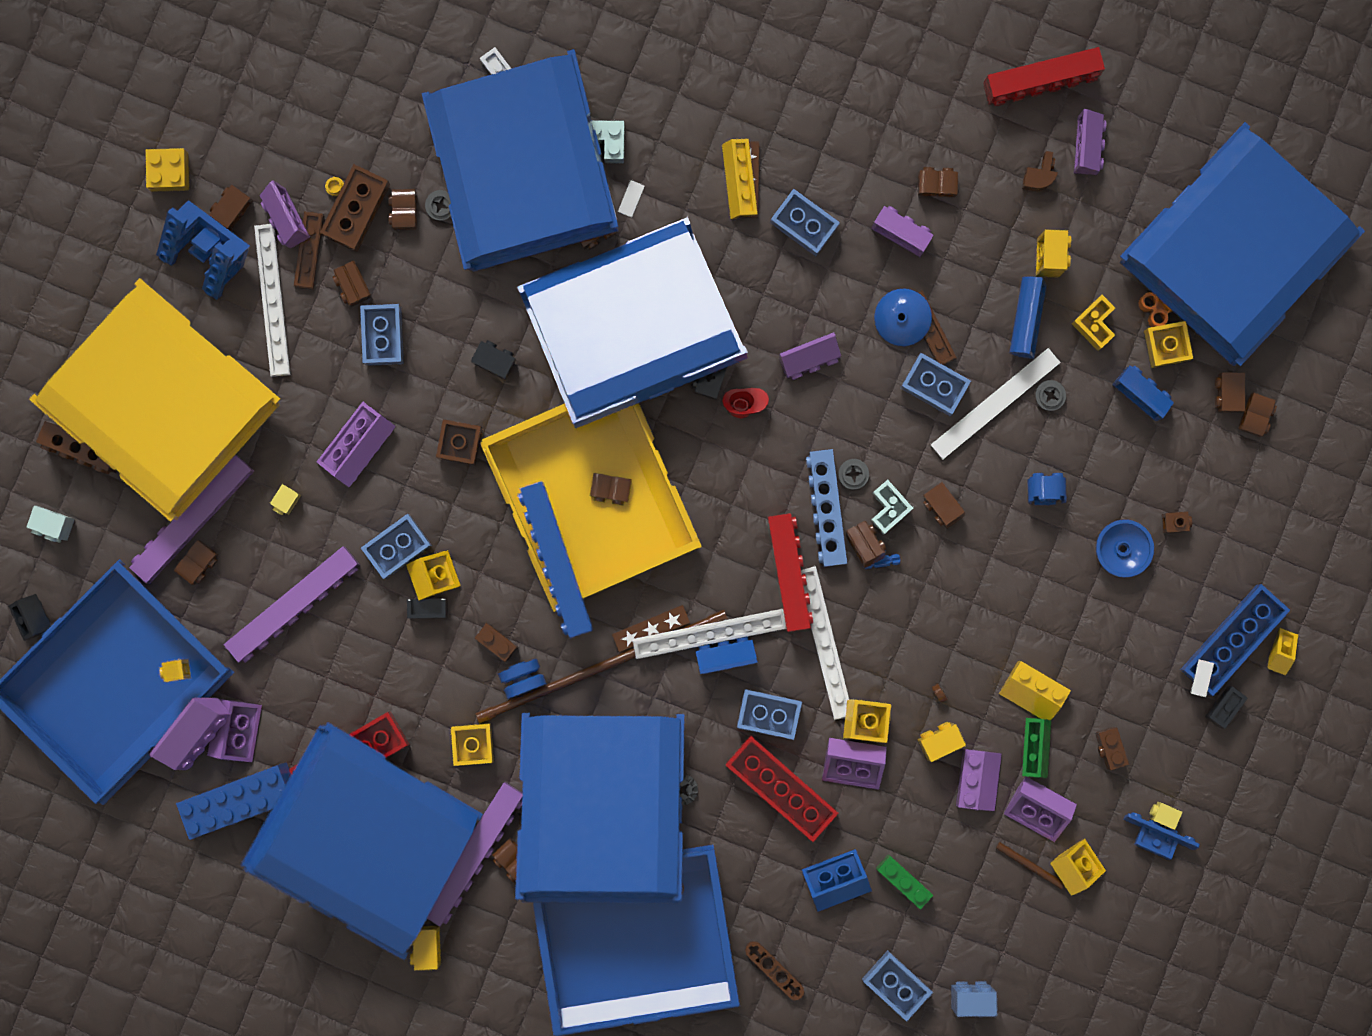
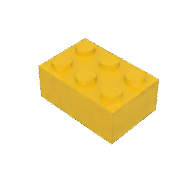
M1044 230L1037 238L1036 277H1060L1067 270V267H1070L1071 257L1067 253L1068 248L1071 247V236H1068L1067 230Z

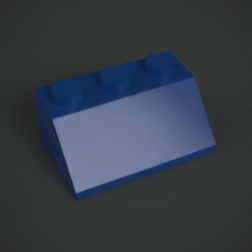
M1129 365L1112 385L1153 420L1158 421L1162 419L1174 403L1171 400L1172 397L1166 391L1161 392L1156 388L1157 384L1152 379L1143 377L1141 375L1143 372L1139 368Z
M748 637L736 639L737 643L734 644L724 641L719 642L718 647L711 648L710 644L699 646L696 656L700 674L758 663L753 640H748Z
M856 849L802 869L817 911L872 891Z

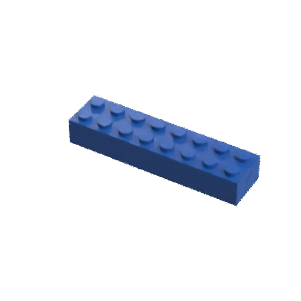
M540 481L520 488L521 493L518 494L521 505L526 506L527 512H524L527 524H532L533 530L530 533L533 542H538L540 549L536 551L539 560L545 563L546 567L543 568L545 578L551 581L552 586L549 587L552 598L557 599L558 605H555L558 616L563 617L564 623L561 626L564 634L572 638L593 631L544 483Z

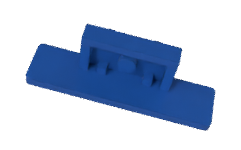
M1132 812L1124 816L1123 820L1140 827L1134 845L1165 859H1172L1177 843L1192 850H1196L1200 846L1199 843L1195 842L1194 838L1178 835V832L1171 828H1162L1158 822L1152 820L1148 822L1137 813Z

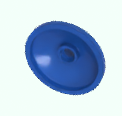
M896 289L887 293L879 301L875 310V325L879 334L887 342L897 346L913 345L923 339L930 329L932 322L931 308L927 300L918 292L910 289ZM901 313L905 314L903 321H900L898 318Z
M1118 520L1110 523L1100 532L1096 542V555L1099 563L1107 572L1118 577H1132L1140 574L1149 566L1154 554V543L1150 533L1144 526L1132 520ZM1121 545L1125 546L1126 551L1124 553L1120 552L1119 550Z

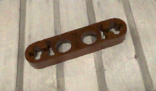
M750 941L746 945V955L789 998L799 1000L803 997L804 988L802 984L759 942ZM751 945L753 947L757 945V950L761 955L763 952L766 953L760 958L759 962L756 961L759 957L755 953L752 955L749 953ZM766 958H770L773 961V966L770 969H765L762 966V962ZM779 972L786 973L787 980L781 983L776 980V975ZM790 979L793 980L791 985L794 988L800 987L799 995H791L792 990L789 986L786 989L784 988L790 982Z

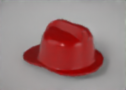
M759 388L732 389L725 393L722 402L723 406L732 416L741 419L764 410L768 405L769 398L767 393Z

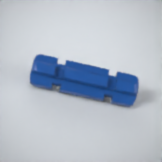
M893 554L890 557L886 555L884 559L875 562L865 569L872 568L873 566L877 568L890 566V564L899 565L901 563L900 555Z

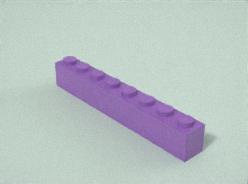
M235 455L177 521L173 519L167 527L164 526L157 533L159 536L154 541L151 540L144 547L145 551L132 559V565L129 568L145 583L150 584L249 478L254 470L239 456Z
M341 547L223 645L237 662L244 661L246 663L254 657V651L257 649L262 650L269 644L268 640L271 637L277 638L284 632L282 628L287 624L289 626L294 624L299 619L297 617L299 614L310 611L314 607L312 604L316 600L322 601L329 595L327 591L332 587L334 589L339 587L343 583L342 579L347 575L351 577L355 574L360 564L346 547Z
M507 782L503 783L473 830L468 843L427 919L438 926L448 923L452 917L451 909L453 906L458 907L463 899L460 895L464 890L468 891L473 883L470 879L474 873L478 875L484 866L481 864L484 857L489 858L494 850L491 846L495 841L499 842L504 834L501 830L505 824L509 826L515 817L512 815L515 808L520 809L522 806L523 793Z

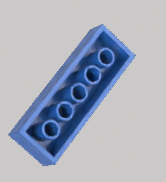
M1262 584L1256 585L1180 670L1194 682L1199 660L1214 663L1207 691L1208 696H1214L1287 615L1290 609Z
M287 762L176 803L189 840L273 809L291 777Z

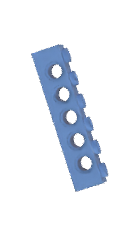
M833 449L809 452V457H806L807 468H811L812 474L808 476L809 486L813 487L814 495H811L812 506H816V514H813L814 525H818L819 533H816V542L821 545V552H818L819 563H823V567L847 564ZM819 465H823L827 470L823 476L818 475L816 472V467ZM821 484L827 485L829 488L828 494L822 495L818 487ZM824 503H828L831 506V512L828 514L821 511V505ZM824 523H832L834 530L831 533L825 532L823 529ZM828 541H833L836 544L834 552L827 551L826 543Z

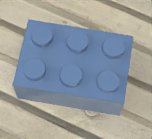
M795 189L791 191L770 221L773 226L814 256L818 255L840 224L839 221Z
M399 304L360 306L363 364L365 366L404 364L401 306Z
M920 353L900 389L951 416L971 380Z
M406 514L361 547V549L381 577L386 580L429 549L432 544L413 518Z
M745 689L737 728L794 740L802 701Z
M888 950L862 978L866 985L906 1021L933 993L929 987Z
M964 981L956 982V985H951V1008L957 1017L997 1016V992L985 981H976L975 985H969Z

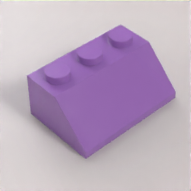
M1083 109L1078 116L1074 173L1097 175L1103 169L1104 159L1101 158V151H1104L1105 140L1102 139V132L1106 130V121H1103V114Z
M271 181L260 194L262 199L261 206L265 212L269 213L271 217L269 222L274 229H277L279 233L277 237L280 243L292 248L310 238L286 188L275 181Z
M884 206L871 228L919 257L922 256L933 237L929 228L923 225L919 227L914 224L915 221L912 218L900 216L898 211L891 206H888V208Z
M834 333L779 355L786 378H792V380L802 377V373L806 371L813 373L820 370L821 365H834L841 358Z
M219 699L231 715L227 718L225 725L216 732L214 739L210 741L207 756L224 760L252 762L262 705Z
M829 738L822 781L879 790L885 767L886 747Z
M963 749L956 801L957 807L995 811L1001 753Z
M1025 777L1014 793L1004 815L1055 842L1072 820L1077 804Z

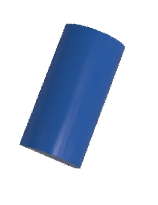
M1022 277L1009 351L1011 355L1034 359L1047 287L1043 278Z

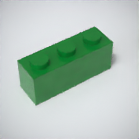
M1026 718L1022 776L1048 778L1051 720Z
M889 854L876 867L887 880L920 910L932 898L933 894Z

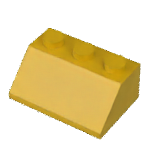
M1018 661L999 694L1040 719L1052 720L1064 704L1071 690L1024 662Z

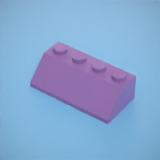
M362 402L318 459L317 463L335 478L350 487L396 426Z
M192 698L150 752V756L174 770H187L191 768L195 759L203 753L205 746L214 739L216 732L225 725L227 718L231 714L218 698Z

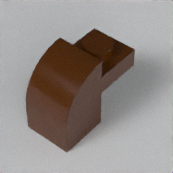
M1045 151L1041 169L1027 167L1022 189L1042 191L1053 183L1058 173L1050 171L1055 166L1053 152Z

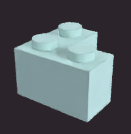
M592 121L599 144H604L605 163H624V121Z
M886 480L872 493L884 509L870 521L884 535L908 514L913 507L890 481Z
M34 506L27 528L32 529L31 533L39 536L45 534V539L60 543L61 540H68L75 519L39 506Z

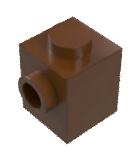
M1188 512L1162 514L1163 533L1190 531L1192 517L1189 516Z

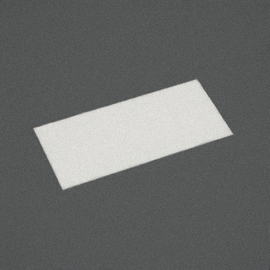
M630 180L618 212L630 217L633 216L644 185Z
M1203 660L1198 661L1191 694L1206 697L1214 663Z

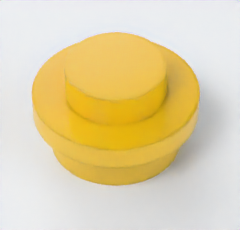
M332 177L327 180L325 189L329 195L338 196L344 183L340 178Z

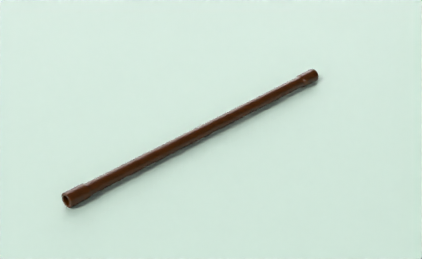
M722 610L681 629L728 620L725 611ZM634 648L499 705L475 713L477 720L481 724L504 712L636 658Z

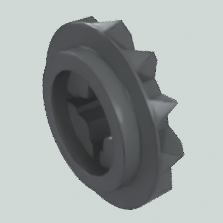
M437 190L427 197L425 208L428 215L434 220L443 221L451 217L449 193L444 190ZM443 200L444 205L448 209L441 208L438 212V207L434 203H440Z
M1048 380L1037 387L1035 393L1036 401L1042 409L1048 411L1057 410L1066 400V391L1059 382ZM1055 389L1053 396L1056 399H1050L1046 402L1047 395L1045 392L1050 393Z
M849 459L840 466L838 477L841 484L846 488L855 490L867 483L869 470L861 460ZM852 466H854L855 472L862 473L856 476L855 482L851 476L845 475L852 471Z
M683 774V781L680 785L683 787L687 783L689 784L686 788L689 796L684 793L680 794L682 805H687L694 801L698 793L696 781L686 774Z

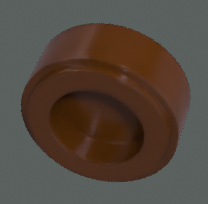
M938 683L932 686L940 702L943 703L948 700Z

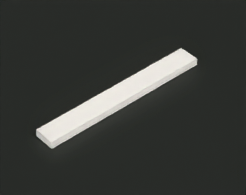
M271 224L257 225L254 228L271 377L288 376L291 373L275 229Z
M1047 348L930 446L943 460L1055 368L1060 361Z
M815 566L801 570V574L806 576L807 586H803L804 593H809L810 599L807 611L808 613L812 612L814 623L810 625L834 720L845 718L849 697Z
M778 609L632 640L636 659L787 629L784 610Z

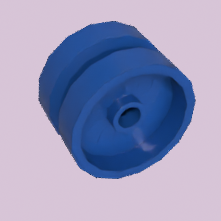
M537 658L526 663L523 661L508 667V670L498 673L501 683L505 684L514 681V684L504 689L507 699L547 684L543 674L533 677L530 675L540 669Z

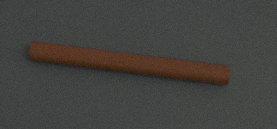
M1001 842L997 844L996 849L1058 888L1062 889L1064 887L1063 882Z

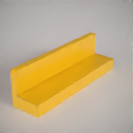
M731 139L722 144L730 218L757 215L749 139Z

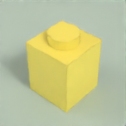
M282 484L270 503L274 506L272 510L280 515L284 513L289 515L301 495Z
M1157 802L1150 810V815H1152L1150 819L1175 830L1182 812Z

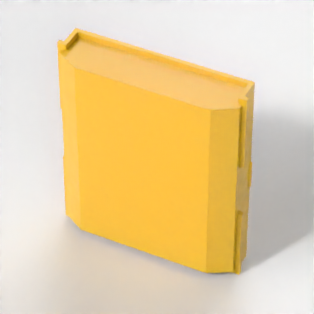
M139 278L135 283L136 288L124 297L51 377L38 396L33 394L29 400L80 444L85 442L113 470L119 471L120 478L168 520L172 521L174 519L177 521L280 406L278 403L280 398L230 355L224 356L190 326L191 322Z
M639 403L576 429L566 405L562 404L482 439L483 442H480L505 502L511 505L515 522L522 537L525 538L529 549L527 552L553 612L556 611L555 605H558L556 598L551 596L549 587L552 584L550 579L547 580L545 578L543 568L546 566L544 561L539 560L536 550L540 548L538 542H533L530 533L533 527L532 524H527L524 515L527 509L526 506L521 505L518 497L522 487L540 481L544 483L582 598L702 547L676 487L670 484L667 477L668 472L658 450L654 448L652 443L654 437ZM594 473L632 479L628 503L624 502V505L621 506L612 504L613 500L605 499V502L593 501L594 497L590 496Z

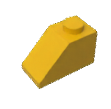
M1282 628L1278 630L1269 655L1268 669L1283 675L1287 674L1295 661L1298 634Z
M189 659L164 662L159 669L160 677L164 679V682L191 679Z

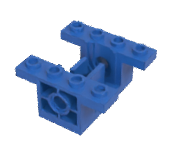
M188 200L178 211L172 207L167 212L156 255L161 261L172 266L177 260L179 251L191 241L193 246L188 252L203 263L209 258L208 261H210L209 264L211 265L204 273L205 280L202 289L207 295L218 300L222 296L224 286L243 268L250 245Z

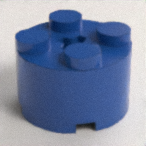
M1034 473L1027 480L1029 504L1033 501L1035 505H1056L1058 500H1061V504L1067 502L1066 478L1063 477V473H1052V476H1044V473Z

